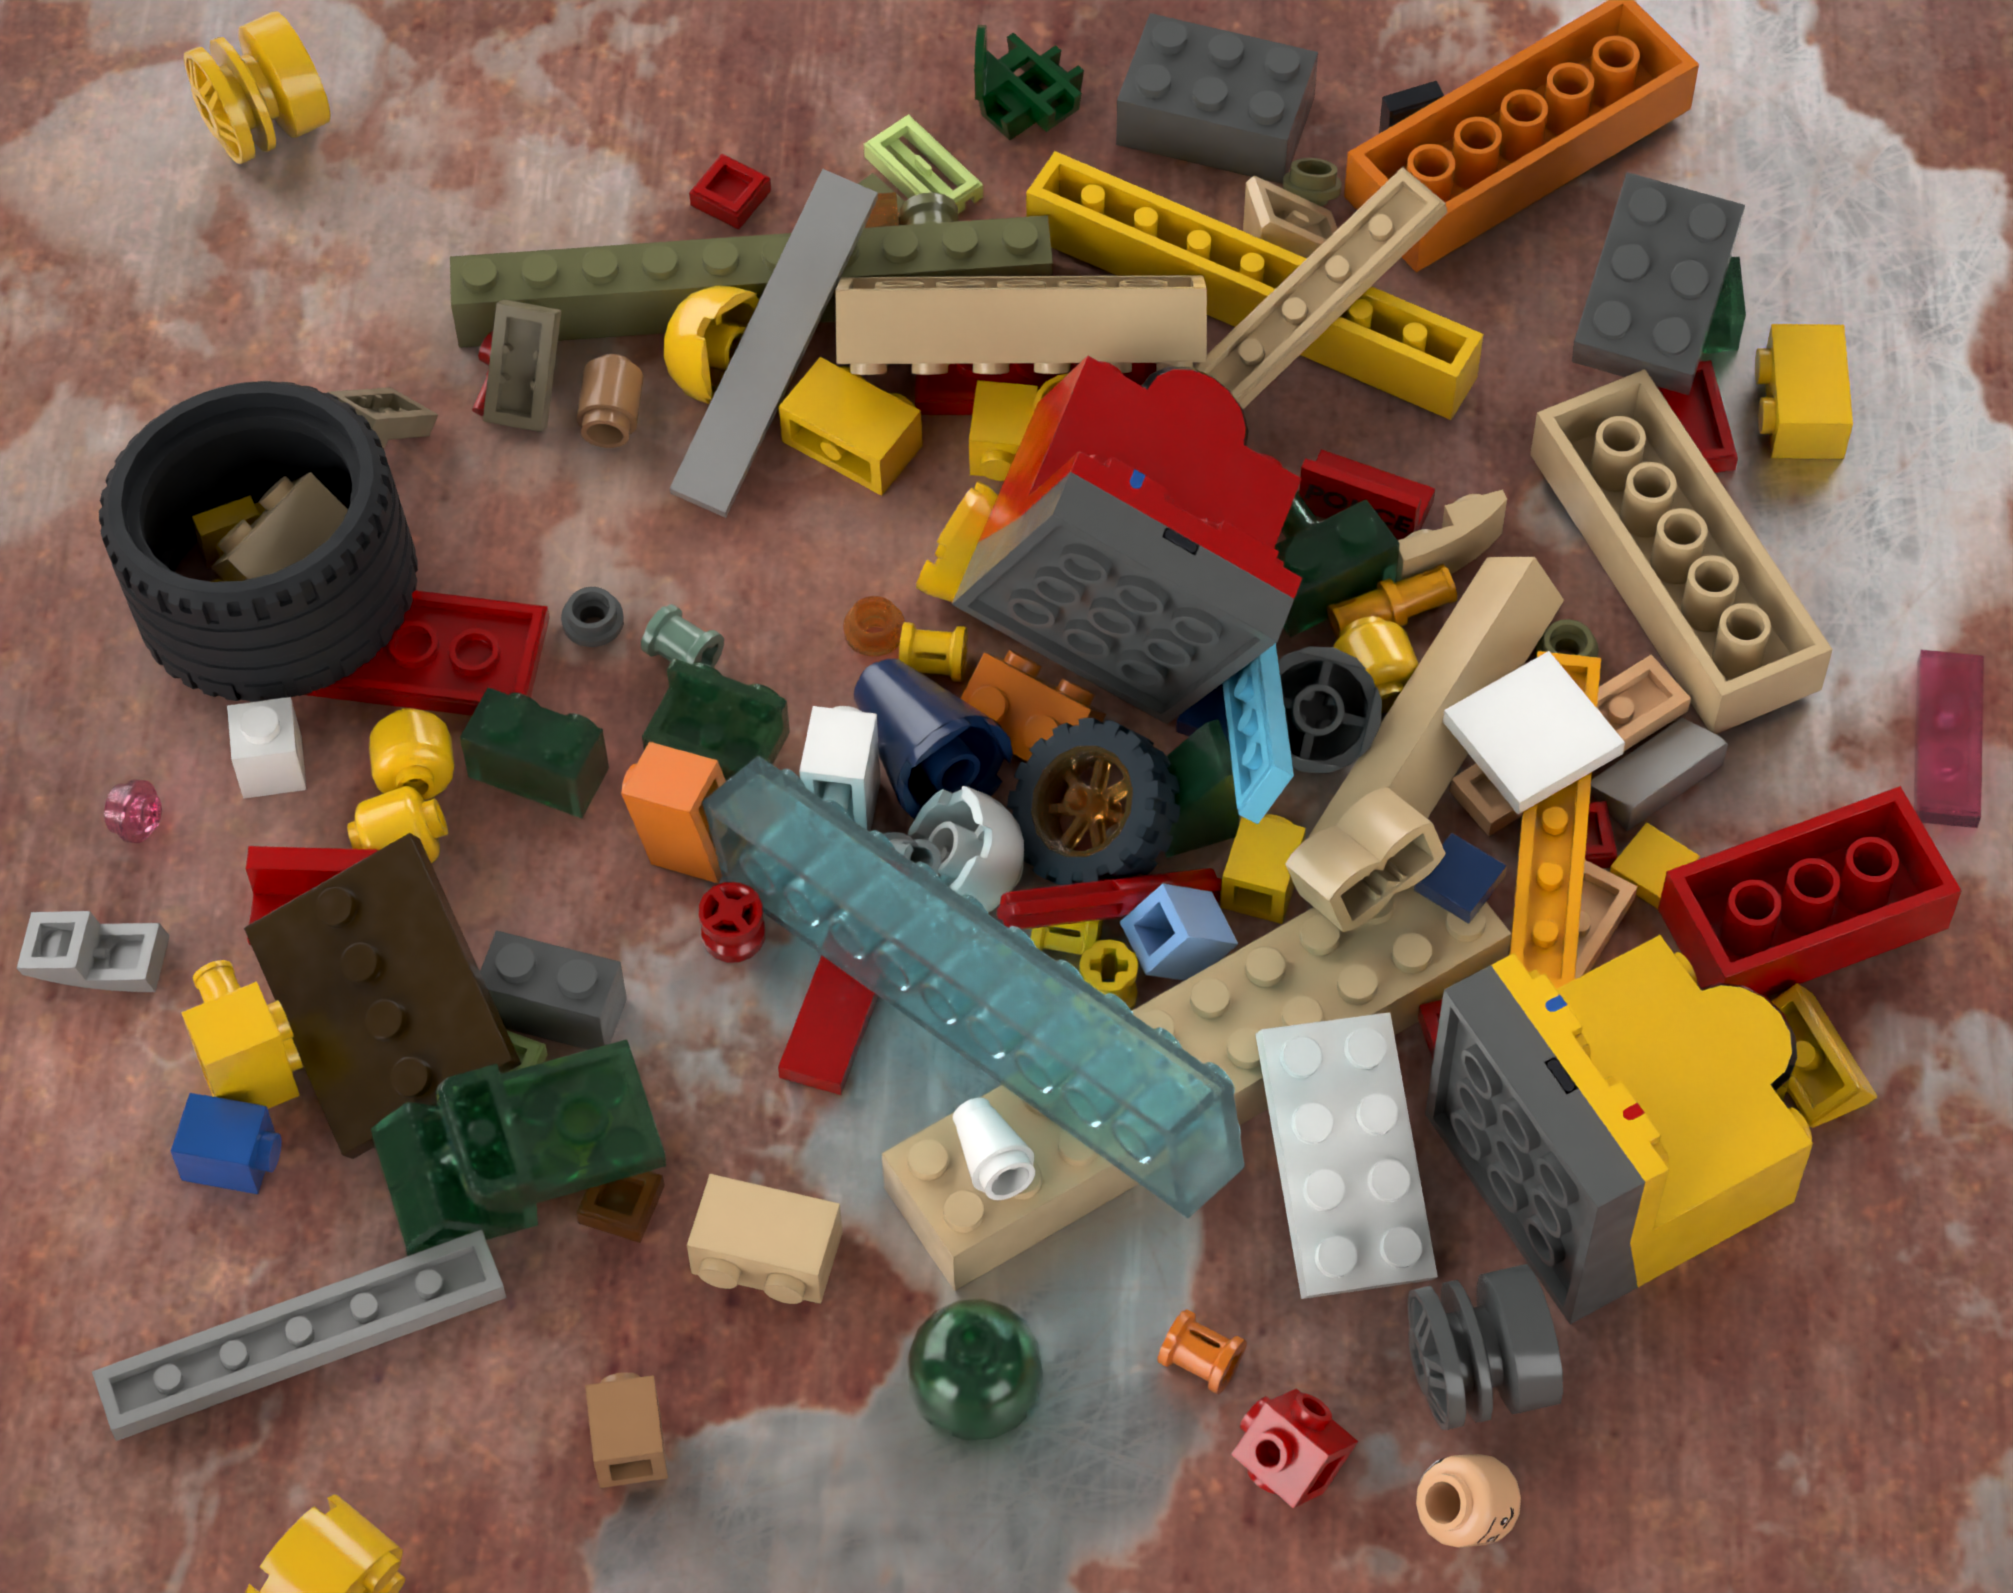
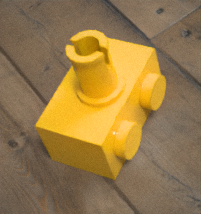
M217 960L198 969L193 975V982L199 990L204 1003L181 1013L212 1096L267 1106V1109L300 1096L293 1072L303 1068V1064L292 1039L294 1037L279 1000L267 1005L257 982L241 988L230 961Z

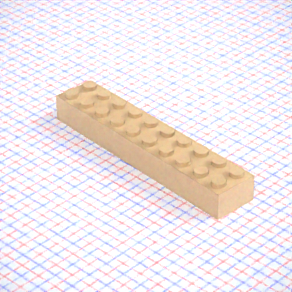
M1414 886L1400 892H1395L1390 901L1377 915L1363 925L1345 932L1340 930L1313 907L981 1096L980 1098H985L989 1101L991 1106L1034 1153V1179L1019 1194L1004 1200H993L985 1192L979 1191L973 1186L957 1133V1127L953 1121L954 1112L882 1153L884 1189L949 1284L956 1291L1267 1110L1268 1104L1255 1035L1261 1029L1390 1012L1394 1035L1419 1021V1005L1442 1000L1444 989L1507 957L1511 932L1487 902H1485L1468 924L1414 891Z

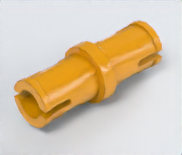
M1440 564L1436 568L1395 583L1391 578L1377 583L1376 590L1337 604L1328 605L1327 614L1332 630L1338 640L1340 632L1348 624L1364 617H1380L1385 621L1404 626L1408 623V618L1447 603L1456 602L1457 590L1448 568L1444 564Z

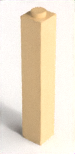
M1535 557L1486 558L1381 722L1371 747L1358 758L1308 837L1322 829L1337 825L1344 813L1356 801L1368 793L1383 787H1388L1423 816L1429 817L1468 755V752L1443 723L1444 710L1523 666L1564 601Z

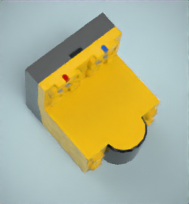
M1661 935L1558 989L1554 987L1545 973L1540 975L1536 969L1528 973L1515 953L1444 989L1425 1115L1569 1324L1578 1321L1792 1204L1795 1201L1813 1145L1811 1130L1805 1118L1797 1109L1793 1107L1787 1108L1784 1104L1797 1061L1796 1037L1785 1014L1766 996L1743 985L1716 983L1699 988L1695 971L1690 962L1683 954L1679 952L1674 954Z

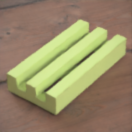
M909 114L864 143V157L908 199L922 193L934 192L945 194L955 201L959 214L965 210V202L971 199L975 203L983 198V184ZM904 136L958 188L952 190L932 171V167L920 155H915L899 138Z

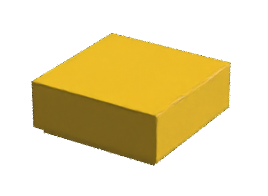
M1646 822L1611 865L1610 873L1638 886L1636 895L1658 909L1666 871L1700 859V856Z

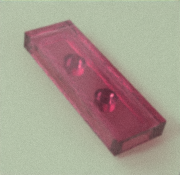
M1920 650L1917 660L1913 808L1922 823L1978 828L1981 819L1984 676V656Z

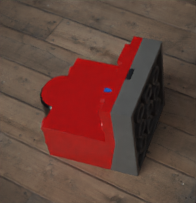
M1088 355L1037 403L952 605L1161 722L1168 724L1278 642L1302 577L1284 567V562L1277 558L1279 551L1274 548L1302 478L1283 468L1282 464L1274 457L1257 453L1247 447L1249 430L1244 411L1231 391L1213 376L1191 367L1168 366L1150 374L1140 384H1137L1125 377L1114 365L1097 361Z

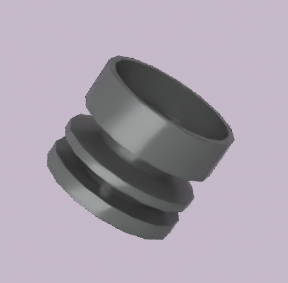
M1528 1264L1480 1274L1476 1287L1477 1307H1473L1469 1296L1458 1280L1442 1283L1441 1301L1431 1286L1409 1291L1407 1304L1411 1359L1421 1391L1426 1396L1433 1416L1442 1430L1464 1426L1466 1408L1475 1423L1491 1420L1493 1387L1497 1388L1501 1399L1511 1414L1561 1404L1563 1396V1371L1558 1341L1544 1292L1535 1273Z

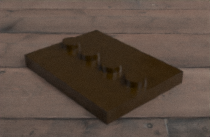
M411 833L244 928L275 1001L279 1000L293 1032V1042L343 1156L351 1159L360 1156L522 1064L420 838Z

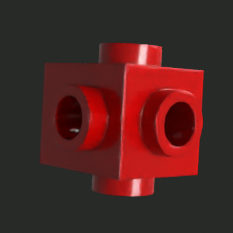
M1296 1388L1271 1400L1265 1396L1250 1408L1240 1423V1429L1245 1434L1231 1455L1247 1468L1250 1479L1257 1486L1269 1493L1277 1494L1288 1505L1295 1508L1324 1494L1359 1441L1332 1419L1330 1409L1321 1400L1310 1394L1302 1393Z

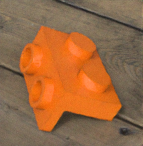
M1008 650L1004 659L984 652L960 699L1000 724L1010 737L1014 755L1028 762L1033 755L1030 751L1031 747L1040 738L1048 740L1054 735L1052 730L1064 723H1069L1073 726L1079 725V719L1095 718L1103 722L1106 713L1091 706L1095 694L1064 678L1061 679L1057 687L1037 677L1042 668L1041 665L1012 650Z

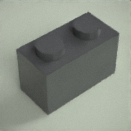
M496 930L480 973L505 1028L607 1054L627 1000L621 962Z

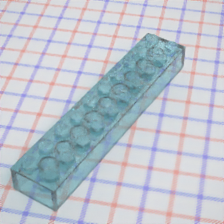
M758 755L702 801L724 882H739L750 886L758 893L765 915L1189 1219L1245 1167L1240 1138L1241 1129L1238 1124L1234 1098L1235 1087L1223 1069L1212 1062L1202 1063L1185 1051L1170 1032L1161 1027L1153 1029L1133 1015L1127 1004L1118 996L1112 993L1104 995L1085 982L1078 970L1069 962L1062 959L1055 961L1036 948L1031 938L1024 931L1015 926L1008 928L990 916L985 907L975 897L969 894L961 896L945 885L930 866L923 862L915 864L896 851L894 845L884 834L877 830L869 832L853 821L839 803L832 799L824 801L806 788L803 781L793 771L786 768L779 770Z

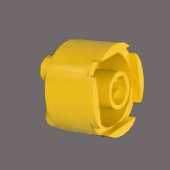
M334 1494L327 1497L330 1506L329 1512L324 1514L315 1506L312 1507L272 1548L260 1565V1568L269 1575L261 1591L259 1592L249 1584L245 1593H398L406 1580L398 1572L402 1562L403 1550L339 1495Z

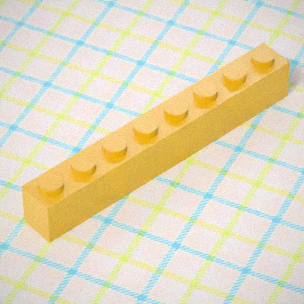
M1054 151L1026 192V217L1048 215L1052 248L1117 276L1203 275L1207 287V315L1234 327L1243 321L1307 259ZM1371 286L1300 355L1452 420L1478 378L1484 334Z

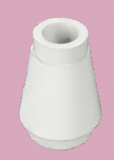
M973 1098L961 1104L953 1114V1121L957 1127V1133L973 1186L977 1190L985 1192L993 1200L1008 1199L1025 1190L1035 1176L1033 1151L991 1106L987 1099Z

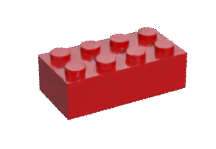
M1899 786L1666 871L1658 911L1681 953L1692 965L1697 977V983L1702 991L1723 985L1742 987L1757 995L1766 997L1788 989L1797 983H1804L1949 929L1962 890L1902 787Z

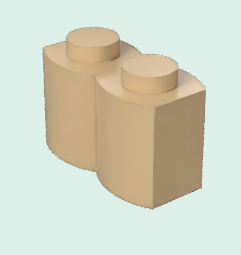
M1383 787L1368 793L1356 801L1344 813L1337 825L1322 829L1302 842L1288 858L1285 865L1299 895L1340 930L1345 932L1355 929L1372 919L1386 906L1395 892L1406 890L1422 881L1438 866L1446 853L1433 823L1391 789Z

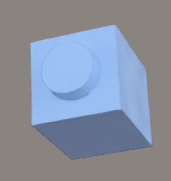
M1162 883L1120 921L1145 975L1187 980L1220 961L1238 945L1211 891Z

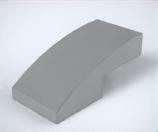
M90 911L31 912L16 969L25 976L77 987L110 991L156 992L169 934L160 923L100 924Z

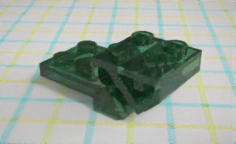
M627 1039L504 1074H500L497 1064L450 1076L438 1085L436 1090L438 1106L406 1102L371 1128L373 1146L406 1256L416 1254L481 1229L485 1239L488 1240L537 1226L536 1203L666 1167V1155Z

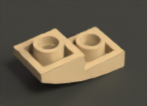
M1503 489L1484 495L1469 494L1463 496L1454 503L1445 505L1441 529L1434 531L1430 529L1418 530L1409 534L1404 539L1395 541L1391 573L1394 583L1436 568L1440 564H1444L1450 574H1452L1488 549L1502 534L1507 497Z

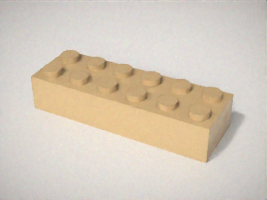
M1203 275L841 277L836 288L837 364H850V373L884 374L887 373V366L889 364H912V373L944 374L948 373V365L955 363H973V373L978 374L1010 372V363H1034V372L1060 374L1071 372V363H1080L1088 355L1097 361L1114 365L1122 373L1132 372V363L1157 364V372L1166 373L1172 369L1193 370V362H1207V287Z
M1645 369L1537 412L1531 457L1677 683L1691 697L1690 703L1708 731L1719 734L1822 690L1833 649Z

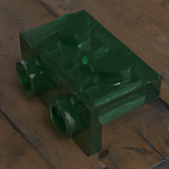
M672 659L667 668L669 688L642 735L644 750L649 742L718 760L725 780L759 792L790 733L787 701L767 686L756 683L747 685L730 679L707 664H689L678 659Z

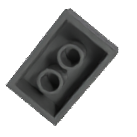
M1150 13L1117 99L1116 145L1250 177L1257 176L1263 180L1283 184V177L1289 172L1315 98L1318 52Z
M1627 172L1574 339L1572 362L1622 377L1645 369L1656 386L1689 395L1740 231L1745 205Z

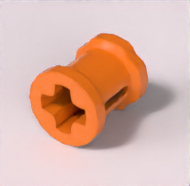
M1186 1309L1180 1312L1170 1327L1160 1348L1157 1362L1165 1367L1176 1364L1208 1381V1389L1219 1395L1235 1374L1244 1355L1247 1341L1237 1335L1232 1339L1220 1335L1196 1322V1314Z

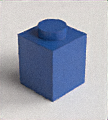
M189 1093L170 1152L181 1181L259 1194L265 1172H274L278 1164L282 1140L281 1134L276 1133L267 1106Z

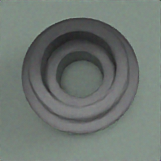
M585 587L573 593L562 610L561 621L563 630L571 641L584 647H599L613 641L620 634L624 625V614L620 602L608 591L599 587ZM592 617L602 619L601 621L596 623H584L587 619Z

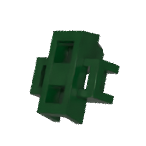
M977 25L974 63L975 100L979 101L981 115L1006 138L1012 140L1035 123L1047 132L1079 110L1084 70L1078 65L1069 72L1065 71L1059 65L1061 49L1055 45L1042 55H1038L1013 32L1007 36L1009 52L997 59L988 51L987 25ZM1021 68L1024 73L1017 77L1013 72ZM1043 82L1049 88L1043 90L1038 85ZM1003 109L1009 112L1005 116L1000 112Z

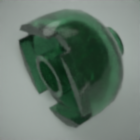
M983 1298L957 1300L935 1310L917 1329L907 1357L909 1395L921 1417L931 1425L932 1421H934L941 1428L951 1430L953 1437L966 1441L993 1439L1017 1428L1027 1417V1411L1035 1403L1037 1396L1039 1398L1043 1386L1041 1349L1027 1321L1007 1305Z

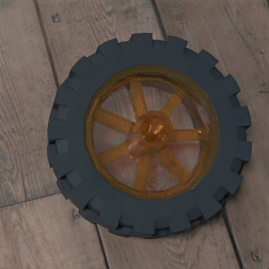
M1095 718L1079 719V725L1073 726L1069 723H1064L1052 730L1054 734L1048 740L1040 738L1031 747L1030 751L1033 755L1027 764L1021 761L1014 775V778L1019 779L1015 791H1009L1007 808L1013 810L1012 815L1021 829L1024 840L1023 862L1034 866L1032 871L1038 876L1057 885L1133 877L1139 874L1148 875L1158 865L1154 859L1160 851L1167 852L1174 838V836L1169 835L1172 823H1178L1180 817V806L1175 804L1174 795L1180 793L1177 776L1169 773L1167 769L1172 765L1163 751L1153 747L1154 743L1150 739L1114 721L1106 720L1103 723ZM1114 763L1123 773L1124 779L1106 789L1111 766ZM1094 767L1090 787H1088L1079 776L1085 770ZM1127 795L1126 809L1123 815L1122 806L1118 800ZM1076 816L1063 835L1060 817ZM1119 823L1117 829L1107 838L1105 829H1109L1112 825ZM1089 828L1093 848L1086 851L1073 850Z

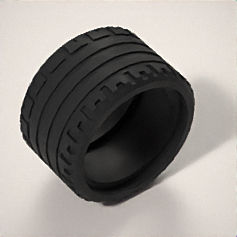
M243 382L215 388L190 397L167 409L157 418H154L128 442L125 450L121 451L116 458V464L109 471L105 480L107 487L102 490L100 498L102 508L99 510V522L101 524L102 540L147 649H149L152 657L159 665H164L169 675L173 678H181L184 685L192 689H200L203 691V694L213 697L221 696L225 697L226 700L233 701L246 700L257 702L312 693V691L328 687L344 677H348L363 664L368 663L381 648L389 643L393 633L404 622V614L410 610L413 602L412 593L416 590L417 586L415 573L418 571V560L413 539L384 448H382L377 433L371 429L369 422L362 415H357L355 408L348 403L340 402L338 397L328 392L322 393L314 387L301 386L291 382ZM311 472L348 509L341 525L325 543L304 559L275 573L244 581L208 582L186 578L175 573L181 559L197 541L192 516L250 495L254 504L259 503L267 491L284 476L293 482Z

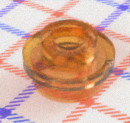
M869 596L862 598L852 606L844 618L843 630L845 640L854 651L865 656L877 657L889 654L900 645L905 618L902 612L890 600L884 597ZM870 627H880L884 629L883 631L876 633L866 632V630Z

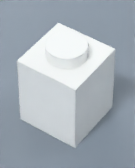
M291 697L228 705L231 759L243 799L307 790L302 736Z

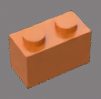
M649 742L638 763L631 765L627 770L622 783L621 795L651 865L719 884L746 833L719 762L715 759Z

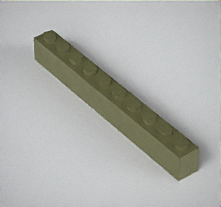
M1048 215L864 228L841 277L1053 276ZM791 233L450 256L451 309L459 348L481 346L485 337L494 329L496 303L503 299L561 310L558 341L663 334L666 332L668 322L678 305L690 294L714 286H731L757 293L756 296L760 299ZM836 288L819 323L836 322Z

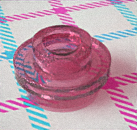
M133 779L126 784L120 783L112 788L104 809L105 823L110 832L118 834L125 842L141 843L150 836L160 823L162 804L154 786L149 781Z

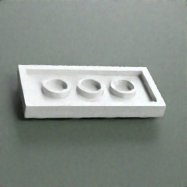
M1390 1012L1261 1029L1255 1035L1301 1299L1430 1281L1437 1278Z

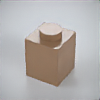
M616 1373L605 1377L600 1383L585 1385L593 1461L599 1488L667 1479L668 1473L660 1406L654 1375L640 1377L635 1373Z

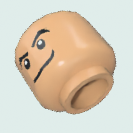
M1467 1454L1439 1459L1424 1472L1418 1484L1416 1505L1420 1521L1428 1534L1444 1545L1462 1548L1498 1542L1513 1529L1520 1514L1521 1495L1517 1480L1508 1466L1492 1456Z

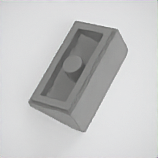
M1681 718L1591 780L1590 794L1598 802L1607 801L1609 813L1626 831H1629L1723 766L1728 744L1720 736Z

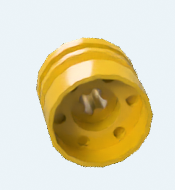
M272 11L239 27L238 38L242 51L241 56L224 37L210 40L211 55L203 47H195L184 53V65L198 111L212 135L217 138L226 153L237 164H243L255 158L254 143L262 151L267 152L276 147L273 119L291 138H297L330 122L331 112L328 98L311 57L288 20L278 11Z

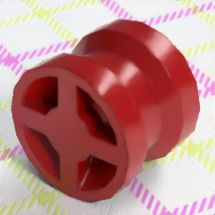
M723 882L710 888L703 895L699 903L698 915L701 925V938L706 951L715 959L727 963L742 962L752 958L761 950L765 941L763 904L758 893L750 886L739 882ZM723 924L728 926L734 925L737 930L723 929Z

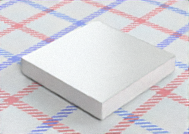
M1550 651L1444 710L1443 723L1517 814L1619 757L1624 751V740Z

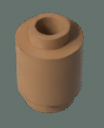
M617 354L603 355L589 361L583 370L577 423L581 427L582 437L590 444L598 447H620L628 442L629 435L637 428L644 377L640 368L624 356Z

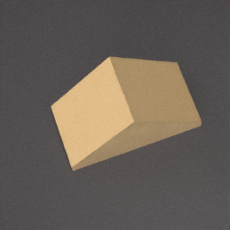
M1253 176L1246 182L1244 232L1304 258H1308L1338 229L1330 210L1257 176Z

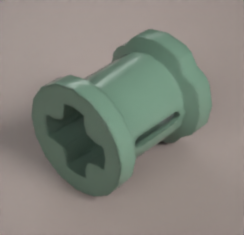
M673 604L663 606L654 614L641 639V649L644 653L651 657L661 655L683 669V676L692 683L700 682L712 671L724 647V637L722 634L715 630L705 632L682 618V611Z

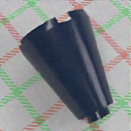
M885 659L875 662L862 672L854 689V700L860 711L877 714L879 758L901 807L914 820L921 808L936 792L942 789L954 793L961 790L962 786L987 794L990 797L997 791L1002 783V780L997 775L1005 758L1010 764L1013 756L1010 737L1000 724L901 660Z

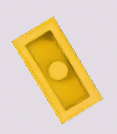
M1797 983L1769 1002L1781 1014L1791 1036L1792 1055L1785 1072L1779 1078L1811 1128L1863 1107L1878 1097L1812 992Z

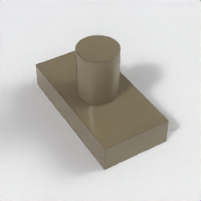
M505 299L496 303L483 415L484 422L542 432L547 428L561 310Z
M391 387L328 392L338 397L340 402L351 405L355 408L357 415H362L369 422L371 429L377 433L384 450L388 440L430 436L438 417L437 413Z

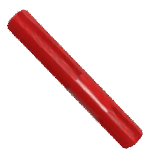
M1200 868L1009 891L1000 898L997 917L998 920H1003L1005 928L1009 931L1125 917L1162 883L1211 891L1218 903L1220 891L1222 890V879L1217 878L1212 868Z

